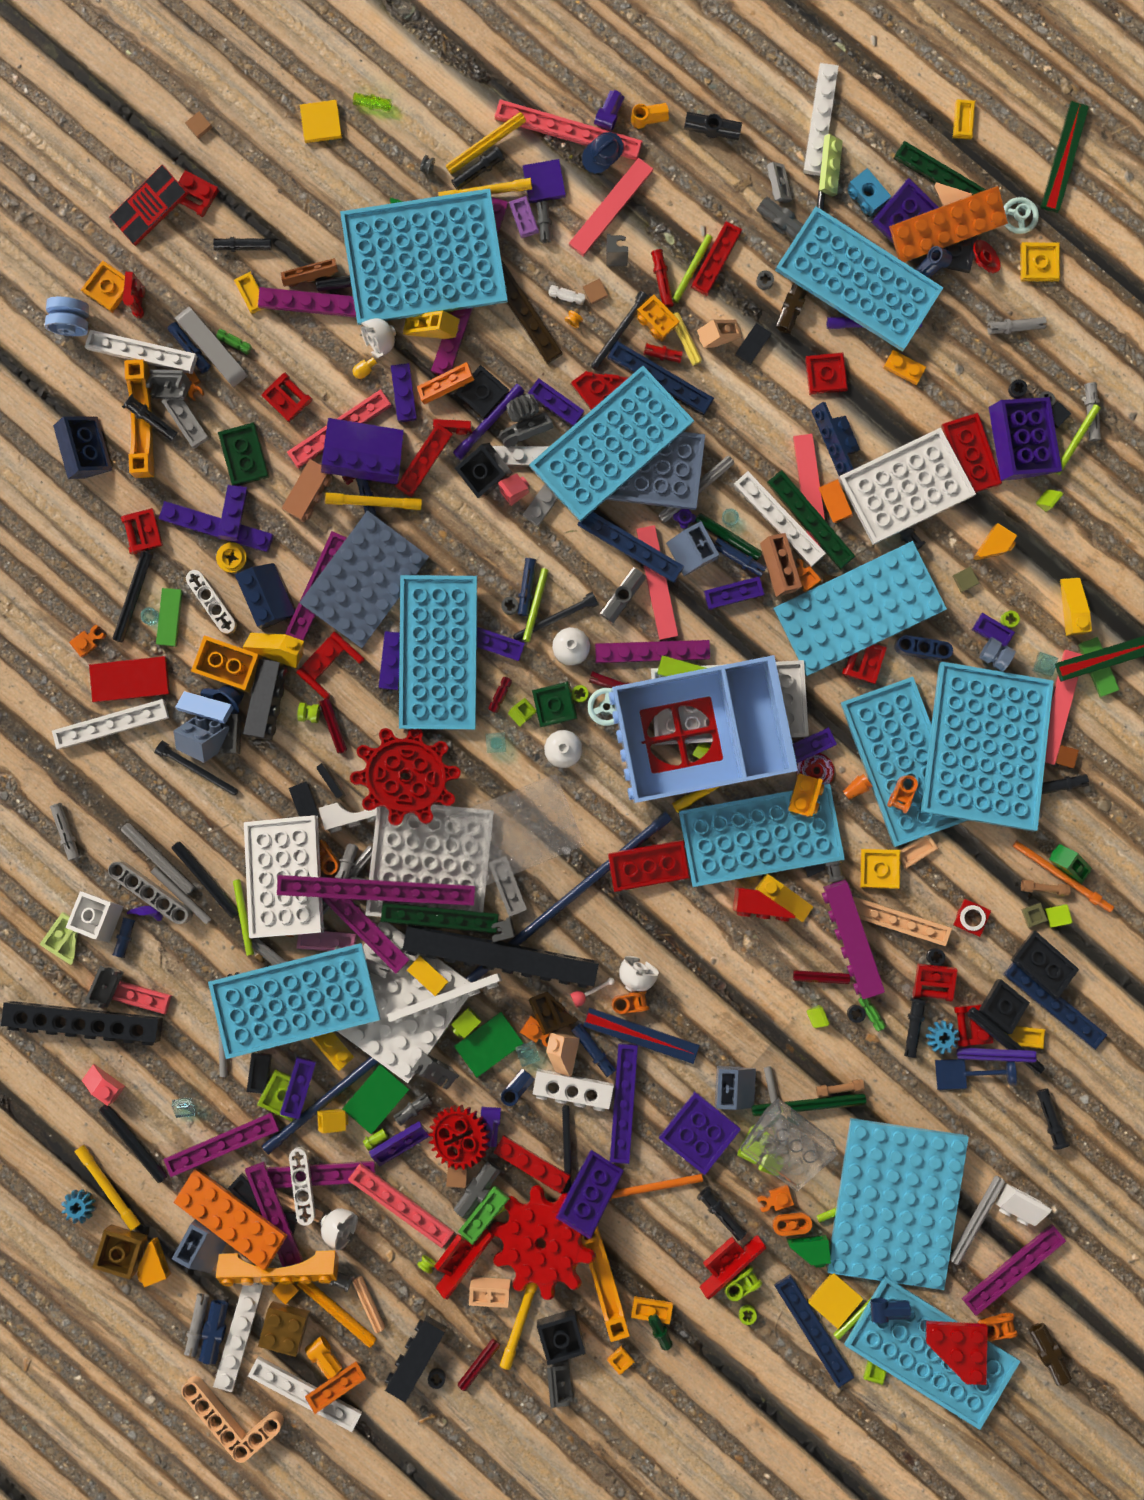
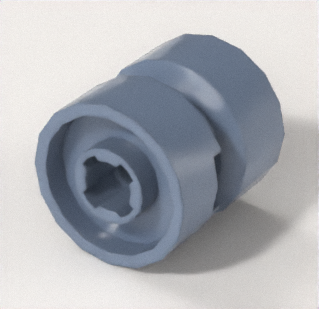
M991 637L982 649L979 659L988 664L992 662L994 668L1003 672L1011 663L1016 651L1007 645L1003 647L1002 642Z

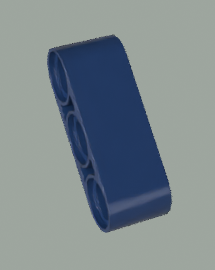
M909 635L902 636L894 644V649L898 654L943 661L953 653V647L949 642ZM901 641L908 643V650L901 647ZM920 644L927 646V653H923L920 650ZM939 647L946 649L945 656L939 653Z

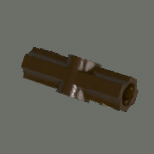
M794 282L790 293L788 292L782 306L783 310L775 327L783 333H791L796 318L800 314L806 300L804 298L807 291Z
M1037 1323L1031 1326L1029 1332L1038 1348L1037 1353L1045 1367L1048 1368L1057 1386L1068 1384L1072 1379L1071 1374L1063 1361L1064 1357L1060 1348L1053 1341L1044 1323Z

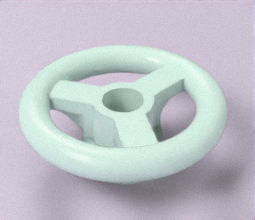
M1017 197L1009 200L1004 205L1006 218L1007 215L1013 216L1018 221L1019 228L1012 226L1007 218L1008 224L1004 226L1009 231L1016 234H1025L1037 225L1039 212L1031 200ZM1016 203H1022L1019 204L1016 209L1010 208L1012 205ZM1032 210L1033 220L1029 226L1025 227L1024 221L1029 217Z
M601 688L595 691L589 698L588 713L592 720L599 725H614L613 719L603 720L596 715L598 713L610 715L615 711L614 705H610L609 692H612V688ZM601 694H605V700L599 704V707L593 709L595 699ZM609 704L610 709L604 710L603 705Z

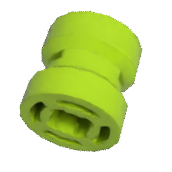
M300 702L297 713L298 721L305 722L309 720L311 723H318L320 705L313 704L311 706Z

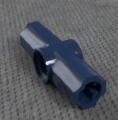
M212 1300L210 1304L208 1320L202 1332L203 1344L199 1361L203 1364H216L218 1360L220 1344L226 1332L225 1320L229 1303L224 1300Z

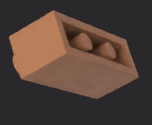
M309 459L284 502L282 510L305 523L306 519L309 520L314 512V505L321 501L325 486L328 487L330 485L332 474L321 473V465Z
M786 533L768 536L760 543L775 595L779 597L792 594L800 589L802 585Z

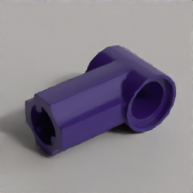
M610 90L603 107L596 114L595 125L612 132L619 110L625 99L620 92Z
M482 1106L481 1116H483L481 1123H487L484 1130L490 1131V1133L485 1135L490 1141L485 1144L488 1147H497L501 1108Z

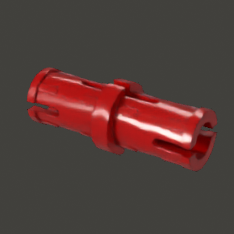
M646 343L643 355L660 358V361L665 359L680 364L681 358L679 357L682 356L683 352L668 349L667 346L659 347Z

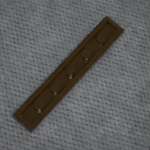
M501 260L507 304L545 363L549 364L563 355V353L503 260Z

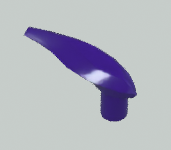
M141 906L127 911V914L151 915L157 921L163 918V915L152 906Z

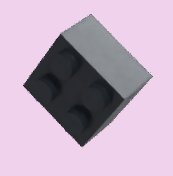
M490 443L481 444L455 467V470L477 498L486 497L498 486L499 481L508 478L513 473Z
M575 1308L537 1320V1330L547 1365L586 1354V1346Z

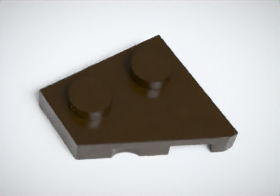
M549 992L536 995L528 1000L543 1035L578 1021L577 1017L571 1016L565 1010V1007L557 1002Z

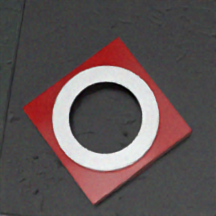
M964 899L957 912L953 926L981 937L992 910ZM971 909L979 911L982 916L981 923L975 927L967 925L964 919L966 912Z

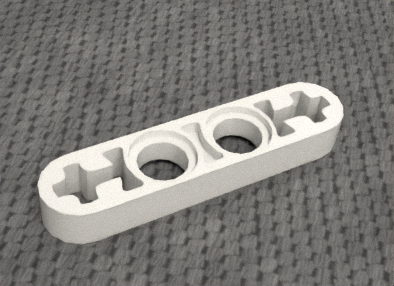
M197 570L189 571L186 576V582L216 626L224 634L234 633L237 628L236 621L205 576ZM193 575H196L197 577L200 576V577L198 578V581H199L200 584L203 585V586H201V587L199 588V586H198L195 582H191V581H193V577H192V576H193ZM204 590H210L211 596L207 600L201 597V593ZM215 605H220L222 608L219 615L212 613V608ZM224 617V619H225L227 622H229V623L232 622V623L230 624V627H231V628H230L229 630L226 629V628L223 629V627L225 626V624H224V622L221 620V618Z
M296 1147L289 1155L296 1219L299 1224L307 1226L315 1218L309 1157L305 1148ZM299 1152L304 1157L300 1160L301 1167L295 1169V1166H298V1159L294 1158V1156ZM298 1171L305 1172V1181H298L296 1179ZM300 1191L308 1193L309 1199L307 1201L299 1199L298 1193ZM310 1204V1206L306 1207V1212L311 1216L308 1220H305V1217H301V1215L304 1213V1206Z

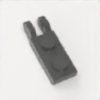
M547 412L511 425V427L502 430L499 437L503 441V445L509 448L515 446L517 442L544 433L554 427Z

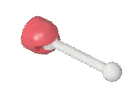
M608 978L607 982L586 993L581 991L571 993L570 996L576 1008L585 1003L586 996L607 985H613L615 980Z

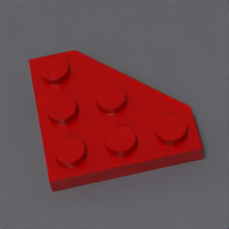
M585 371L571 382V386L589 409L592 410L628 378L620 377V375H603Z
M926 1321V1343L965 1384L986 1385L987 1324Z

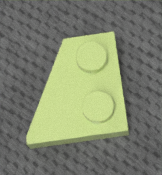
M62 912L39 945L72 965L75 958L78 932L66 928L70 916Z

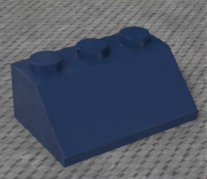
M97 416L62 417L53 425L68 479H85L112 470Z
M274 563L251 567L235 574L259 629H266L293 617L295 610Z

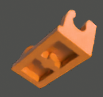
M838 479L818 488L833 523L836 524L853 517Z

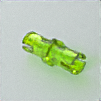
M354 92L353 105L368 107L370 110L391 111L392 99L376 97L374 94L370 96Z

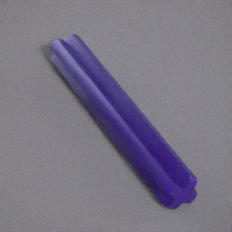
M957 1048V1059L1035 1063L1037 1053L1036 1051Z

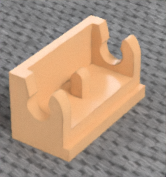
M471 1277L469 1306L508 1308L510 1279Z

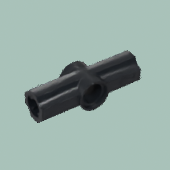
M687 112L684 130L703 133L709 138H716L718 136L739 140L742 122L722 119L717 114L707 116ZM710 124H714V125H716L717 127H716V128H711L709 125H710Z

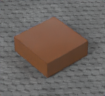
M1060 745L1055 764L1074 769L1079 750Z

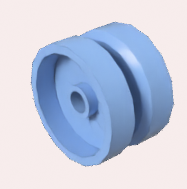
M50 297L46 301V312L49 315L45 317V328L52 333L64 336L77 337L87 335L88 322L85 319L89 317L90 306L86 302L75 298Z

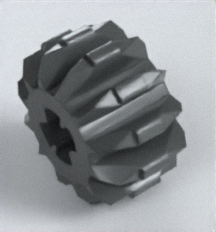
M532 394L516 397L506 405L507 413L512 422L529 419L539 412L537 399Z

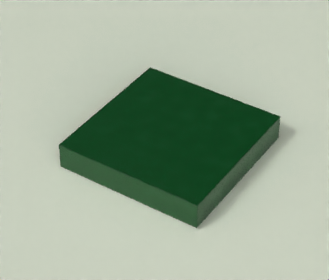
M569 681L532 690L541 728L578 719Z

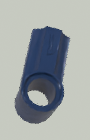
M935 246L929 250L928 257L915 270L930 279L941 267L945 268L950 265L952 254L941 247Z
M522 1068L502 1091L501 1100L506 1106L515 1105L535 1078ZM508 1091H512L515 1094V1099L511 1102L506 1101L504 1098L505 1093Z
M873 1298L870 1300L871 1321L874 1323H887L889 1320L910 1319L911 1307L908 1300L888 1301L884 1298Z

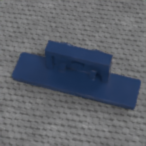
M822 402L811 411L836 471L841 476L853 470L848 455L858 452L860 448L846 415L832 419L826 402Z

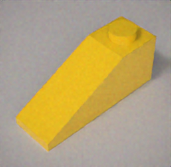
M443 310L423 313L416 317L406 318L403 334L439 339L455 338L460 319Z
M1061 579L1060 585L1066 636L1085 635L1092 632L1090 610L1081 579Z
M250 633L243 645V649L297 668L304 655V641L285 634Z
M765 874L755 890H759L794 914L795 918L801 922H804L813 908L811 904L769 874Z

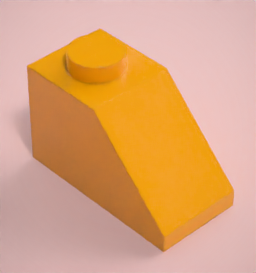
M997 523L992 527L973 559L981 560L1003 555L1007 551L1010 552L1016 544L1014 540L1017 535Z
M158 1237L148 1243L137 1268L138 1280L140 1283H143L144 1288L167 1279L171 1274Z

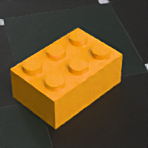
M204 635L191 672L250 693L255 680L258 661L263 657L257 653Z

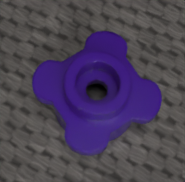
M681 509L673 515V519L679 522L682 529H686L689 523L695 521L696 516L689 509Z

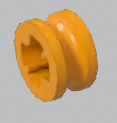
M570 310L568 312L569 316H566L564 320L570 326L578 329L580 327L579 323L583 322V318L578 313Z

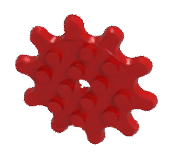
M383 728L379 732L381 745L378 748L361 745L356 750L358 757L366 762V767L361 771L351 773L350 781L354 785L365 786L369 789L368 796L362 801V807L366 811H372L376 807H385L389 811L388 821L393 826L400 825L404 815L408 813L415 814L421 823L428 824L433 820L431 806L434 803L451 806L455 802V796L446 790L445 784L447 781L458 779L461 771L456 766H446L442 762V756L448 751L447 743L438 741L434 745L428 746L424 744L421 729H410L407 737L399 739L394 736L392 730ZM408 773L411 778L410 780H401L400 775Z
M535 1185L530 1190V1200L526 1204L520 1203L514 1196H509L510 1199L504 1206L509 1213V1220L505 1223L496 1221L491 1225L490 1232L500 1238L504 1244L503 1250L495 1254L494 1264L498 1267L509 1265L514 1269L516 1276L513 1280V1288L516 1291H524L529 1283H535L540 1288L541 1297L545 1300H551L555 1296V1285L558 1282H564L573 1290L580 1288L582 1281L576 1272L577 1265L579 1263L591 1264L595 1261V1252L582 1244L583 1235L556 1218L567 1193L561 1194L556 1202H549L545 1198L544 1189L539 1185ZM538 1238L545 1240V1248L538 1247Z

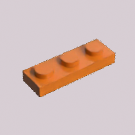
M466 362L417 386L420 399L425 405L474 381L470 365Z
M355 1361L310 1392L305 1398L314 1414H316L364 1381L366 1377Z

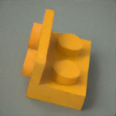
M654 294L637 309V320L643 326L646 325L650 329L651 335L655 339L659 338L662 342L665 340L666 335L680 323L674 314Z
M798 774L787 811L807 817H812L813 814H816L819 808V803H817L818 795L821 796L824 790L823 779Z

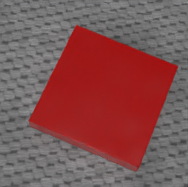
M844 353L805 357L809 395L847 391Z

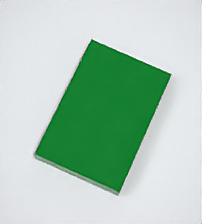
M501 1011L465 1039L454 1045V1047L477 1078L524 1044V1042Z
M380 1064L342 1110L372 1134L410 1088L385 1066Z

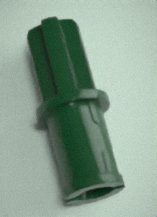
M657 1314L650 1315L648 1323L653 1330V1337L658 1340L662 1350H669L672 1348L673 1342L667 1334V1327L663 1326Z

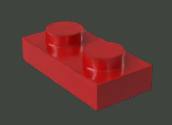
M433 419V429L438 423L450 432L460 436L472 433L471 421Z

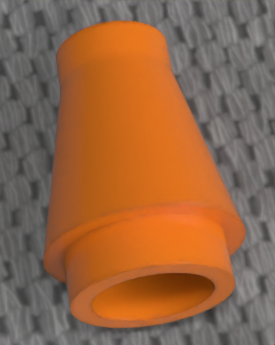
M862 774L860 777L858 775L843 792L850 800L870 791L869 788L872 785L865 775Z

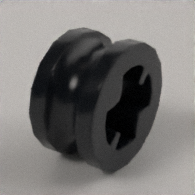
M1021 379L1013 381L1008 388L1009 395L1015 399L1021 398L1028 389L1026 382ZM1018 386L1022 388L1020 393L1019 391L1017 393L1014 391Z
M932 948L927 952L926 959L929 964L940 966L945 961V954L940 949ZM934 952L940 954L938 962L931 959L934 956Z
M852 1005L848 1008L847 1017L852 1022L860 1023L865 1019L866 1013L861 1006ZM860 1009L859 1013H861V1016L853 1019L852 1011Z
M440 1368L432 1369L427 1379L429 1386L433 1389L441 1388L445 1383L446 1374ZM435 1374H438L442 1381L439 1380V1383H435V1379L431 1377L434 1378Z

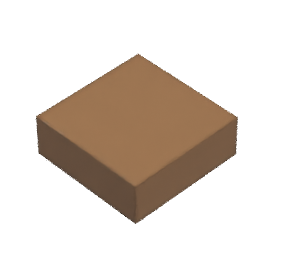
M200 111L185 122L197 139L212 129L211 124Z
M600 278L583 286V291L591 305L608 297Z
M454 1166L448 1168L446 1187L466 1188L468 1168L465 1170L462 1167L455 1170Z

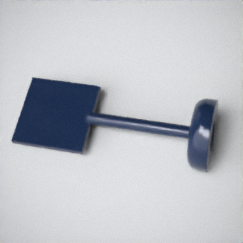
M963 1059L935 1060L937 1090L967 1089L966 1076L1006 1075L1009 1085H1017L1015 1062L1006 1061L1005 1070L966 1071L965 1060Z

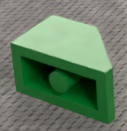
M1061 844L1052 851L1049 858L1054 866L1080 884L1084 882L1092 870L1079 853Z
M826 1235L787 1239L789 1247L811 1266L814 1265L816 1268H822L826 1264H831L829 1240Z

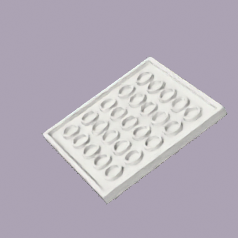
M433 804L431 806L433 820L430 823L423 824L415 814L408 813L404 815L400 825L393 826L388 821V809L377 807L369 880L475 886L474 906L367 900L365 915L381 917L382 902L483 912L493 811Z
M380 922L378 927L402 950L405 934L388 922ZM366 943L363 945L367 959L388 967ZM420 953L417 956L406 954L411 960L397 974L390 968L389 974H386L388 975L386 979L369 972L380 1020L337 1031L407 1083L415 1075L412 1068L424 1052L429 1055L469 998V995L465 994L461 996L462 1000L451 1004L449 1000L443 1003L444 1007L433 1011L432 1008L425 1009V1014L414 1017L413 1014L406 1017V1021L395 1024V1021L389 1022L387 1014L435 997L407 969L421 955L449 981L438 995L472 983L440 959H429L425 957V954Z

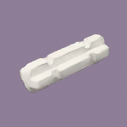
M551 285L549 289V296L556 298L558 296V299L572 303L575 301V304L579 305L584 304L585 294H576L575 291L565 288L559 289L555 285Z

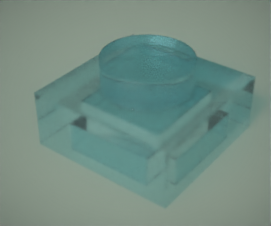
M1039 652L1033 671L1051 677L1056 668L1055 663L1058 662L1059 658Z
M505 732L486 734L487 753L506 752Z
M534 1041L515 1047L522 1067L540 1060Z
M192 1098L172 1100V1109L176 1118L196 1115V1108Z

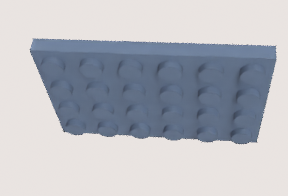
M683 432L606 500L696 510L705 434Z
M367 510L299 603L360 648H363L399 599L400 575H416L429 556Z

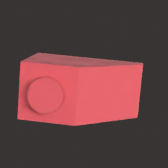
M518 474L498 482L500 493L511 506L529 493V483L523 476L520 478Z
M95 1064L92 1065L82 1079L91 1095L107 1106L114 1103L125 1088L122 1083Z

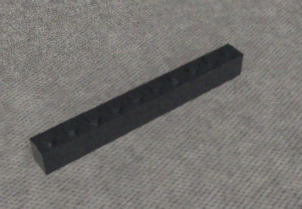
M408 924L402 949L409 955L417 956L420 953L425 954V957L429 959L441 957L445 958L444 961L456 963L457 960L471 967L478 964L483 965L482 968L487 970L499 968L504 973L513 974L514 971L521 973V976L529 978L535 975L540 976V979L544 981L556 979L559 980V983L570 985V982L577 983V986L581 988L595 986L599 967L597 960L498 941L493 942V940Z

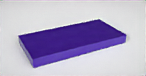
M589 1151L556 1218L590 1239L624 1170L596 1152Z

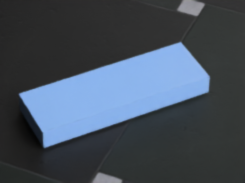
M185 691L175 707L178 711L223 724L226 723L234 709L231 704Z

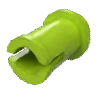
M382 1128L372 1136H366L363 1143L366 1149L370 1151L388 1140L389 1137Z

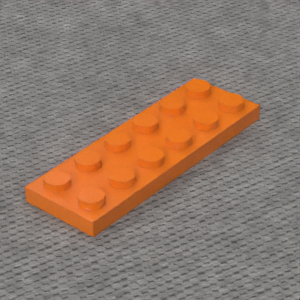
M995 186L889 226L898 259L907 262L928 254L929 250L935 246L944 248L1006 225L1008 222L999 187Z
M198 1168L193 1170L173 1202L262 1270H267L287 1237V1234Z

